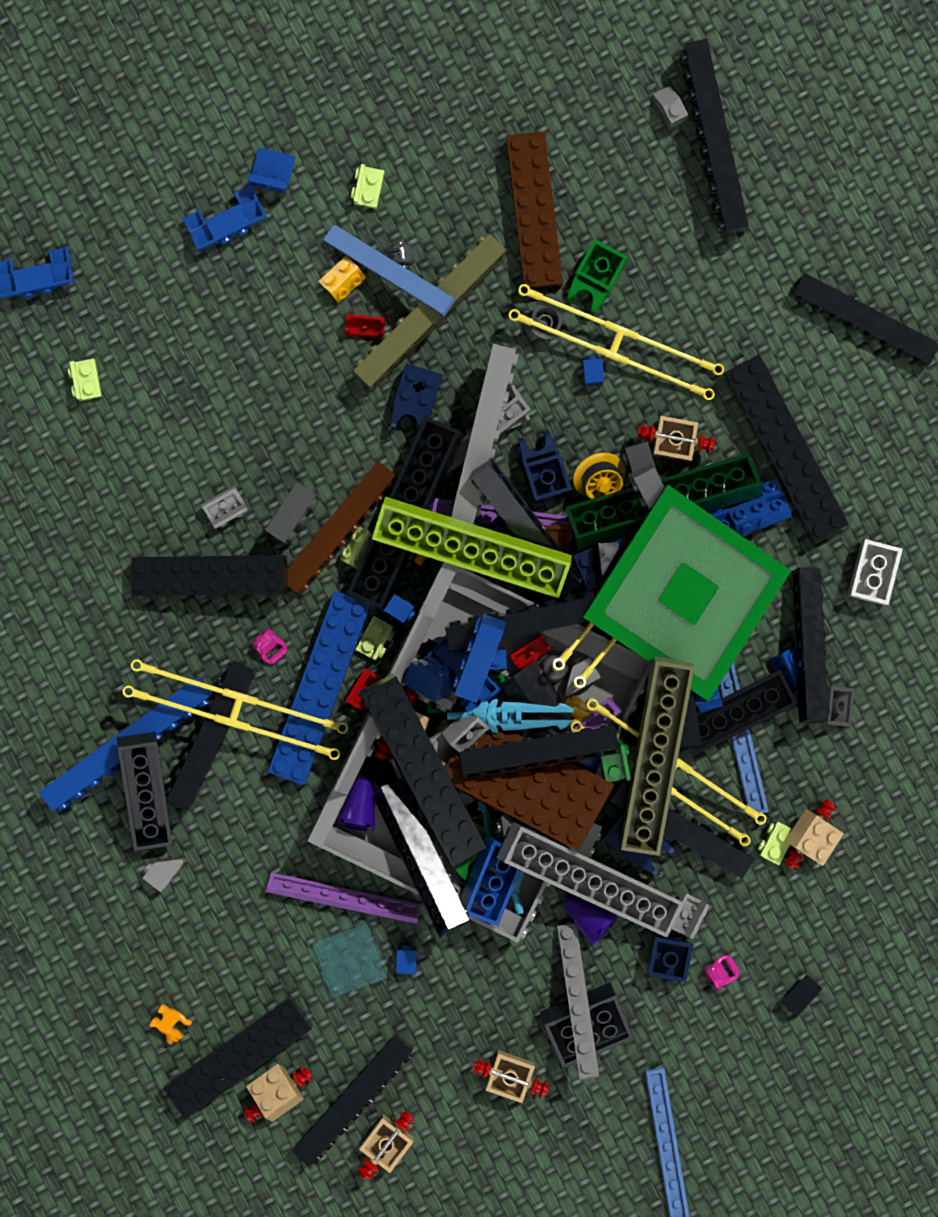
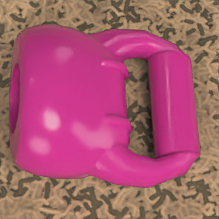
M266 629L252 642L253 649L268 664H275L287 653L285 642L270 629ZM276 645H281L282 647L268 659L267 653Z
M723 955L718 957L713 964L708 965L704 973L711 985L719 990L726 984L734 982L738 978L740 970L731 956ZM723 960H725L734 976L729 977V974L726 973L723 965H721Z

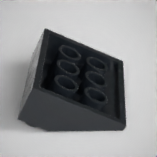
M611 982L588 991L596 1054L634 1039ZM567 1000L539 1012L563 1068L577 1062Z

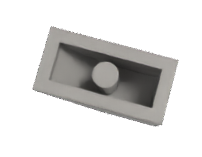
M671 86L653 94L669 129L687 120L688 113L680 97Z
M581 656L573 661L575 664L570 668L564 690L566 696L580 690L574 688L573 680L580 676L587 666L593 663L590 657L585 658ZM594 668V671L586 680L585 686L601 678L596 668ZM577 680V685L582 686V682Z
M476 715L455 719L442 734L448 743L460 753V751H464L465 748H469L490 727Z
M177 858L156 861L153 865L149 863L143 871L145 875L142 879L162 892L185 863L186 859Z

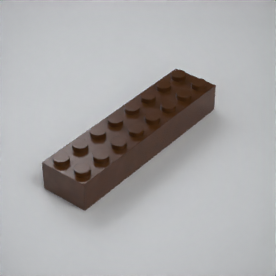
M545 131L508 135L506 142L523 284L528 285L532 290L562 287L563 278Z

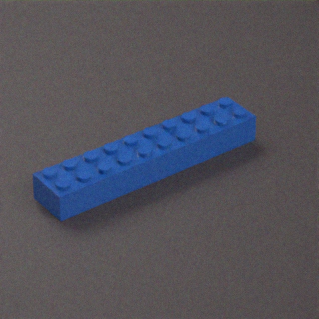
M334 591L291 710L323 720H330L372 604ZM289 714L282 736L316 746L321 744L327 727L323 726V724ZM279 740L268 772L305 785L317 752Z
M201 678L193 679L195 681L204 683ZM187 684L166 700L193 709L198 707L201 709L209 705L213 694L208 689ZM159 704L42 789L39 794L52 811L66 809L72 804L71 800L73 798L74 800L81 798L88 793L86 791L87 788L96 787L103 782L102 777L111 776L119 770L117 768L120 765L117 737L156 732L158 742L165 736V731H173L181 725L180 720L183 718L188 720L195 714Z

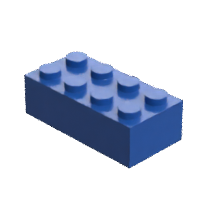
M483 614L482 619H477L473 632L475 637L471 636L466 650L469 654H464L459 669L462 672H457L453 688L456 689L454 695L477 703L502 638L505 621Z
M486 836L484 839L486 848L478 854L460 902L468 910L469 916L498 926L521 870L496 858L503 842Z

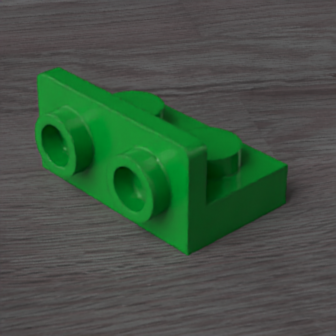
M618 739L620 754L600 757L604 779L609 782L621 779L631 781L630 774H633L631 763L627 762L629 749L627 744Z

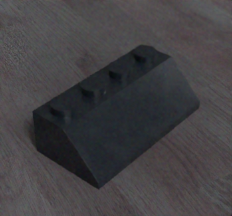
M537 660L508 676L499 684L509 702L553 707L558 706L559 703L565 704ZM522 712V720L575 719L571 712ZM578 723L574 724L573 728L577 727ZM557 726L531 728L528 731L534 739H538L546 734H552L553 736L561 735L564 731H571V728L568 726L560 730Z

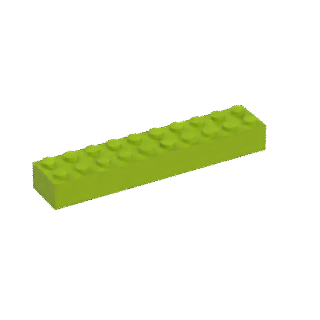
M386 496L372 537L373 540L557 598L560 597L572 559V555Z

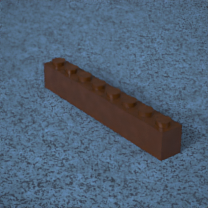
M377 461L287 569L288 586L297 594L300 592L304 593L311 584L308 582L312 577L316 579L323 571L321 569L322 565L325 562L328 564L334 558L335 554L333 552L345 545L347 542L345 538L349 533L354 534L359 528L358 522L362 518L365 520L372 512L370 508L373 504L378 505L384 498L383 492L386 489L390 490L395 485L396 481L394 479L396 475L382 463Z

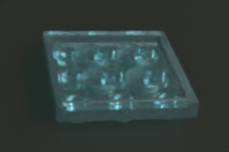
M368 923L313 942L332 998L387 978Z

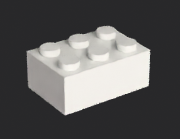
M867 539L862 540L847 596L880 605H888L903 549Z

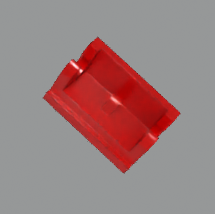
M347 314L346 336L379 340L384 336L385 318Z
M540 634L509 654V657L517 669L520 670L551 651V647L546 642L544 636Z
M365 668L345 701L364 712L366 707L358 692L383 678Z

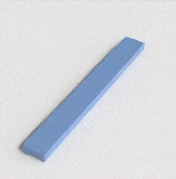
M335 224L323 239L330 246L443 316L446 315L455 302V299Z
M734 662L719 685L721 697L740 689ZM747 729L731 737L746 804L757 812L767 813L769 811L750 730Z
M661 1067L645 1070L669 1216L689 1217L665 1069Z

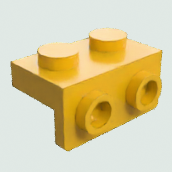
M345 256L318 282L339 303L360 285L366 276L350 258Z

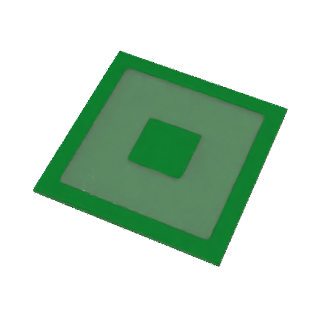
M666 485L583 615V618L651 664L653 656L692 662L695 668L691 690L709 702L791 570L671 486Z

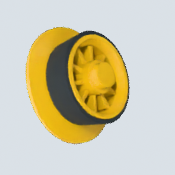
M593 454L584 459L575 469L573 475L574 486L580 494L586 496L589 500L621 491L624 487L625 466L622 460L614 454Z

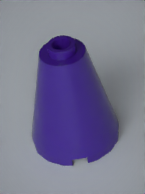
M360 776L359 779H355L337 818L336 823L341 826V822L346 823V828L367 831V828H371V831L375 830L374 783L371 782V778Z
M570 894L564 900L565 910L590 945L597 943L606 934L607 929L611 928L617 920L613 913L576 895Z

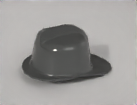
M549 293L543 295L564 304L561 297L556 294ZM538 300L531 319L559 331L565 315V309ZM531 325L532 332L539 338L549 339L555 336V334Z
M553 650L546 653L538 663L556 689L568 675L571 664L568 659L561 671H554L552 663L563 652ZM556 662L555 666L561 668V664Z

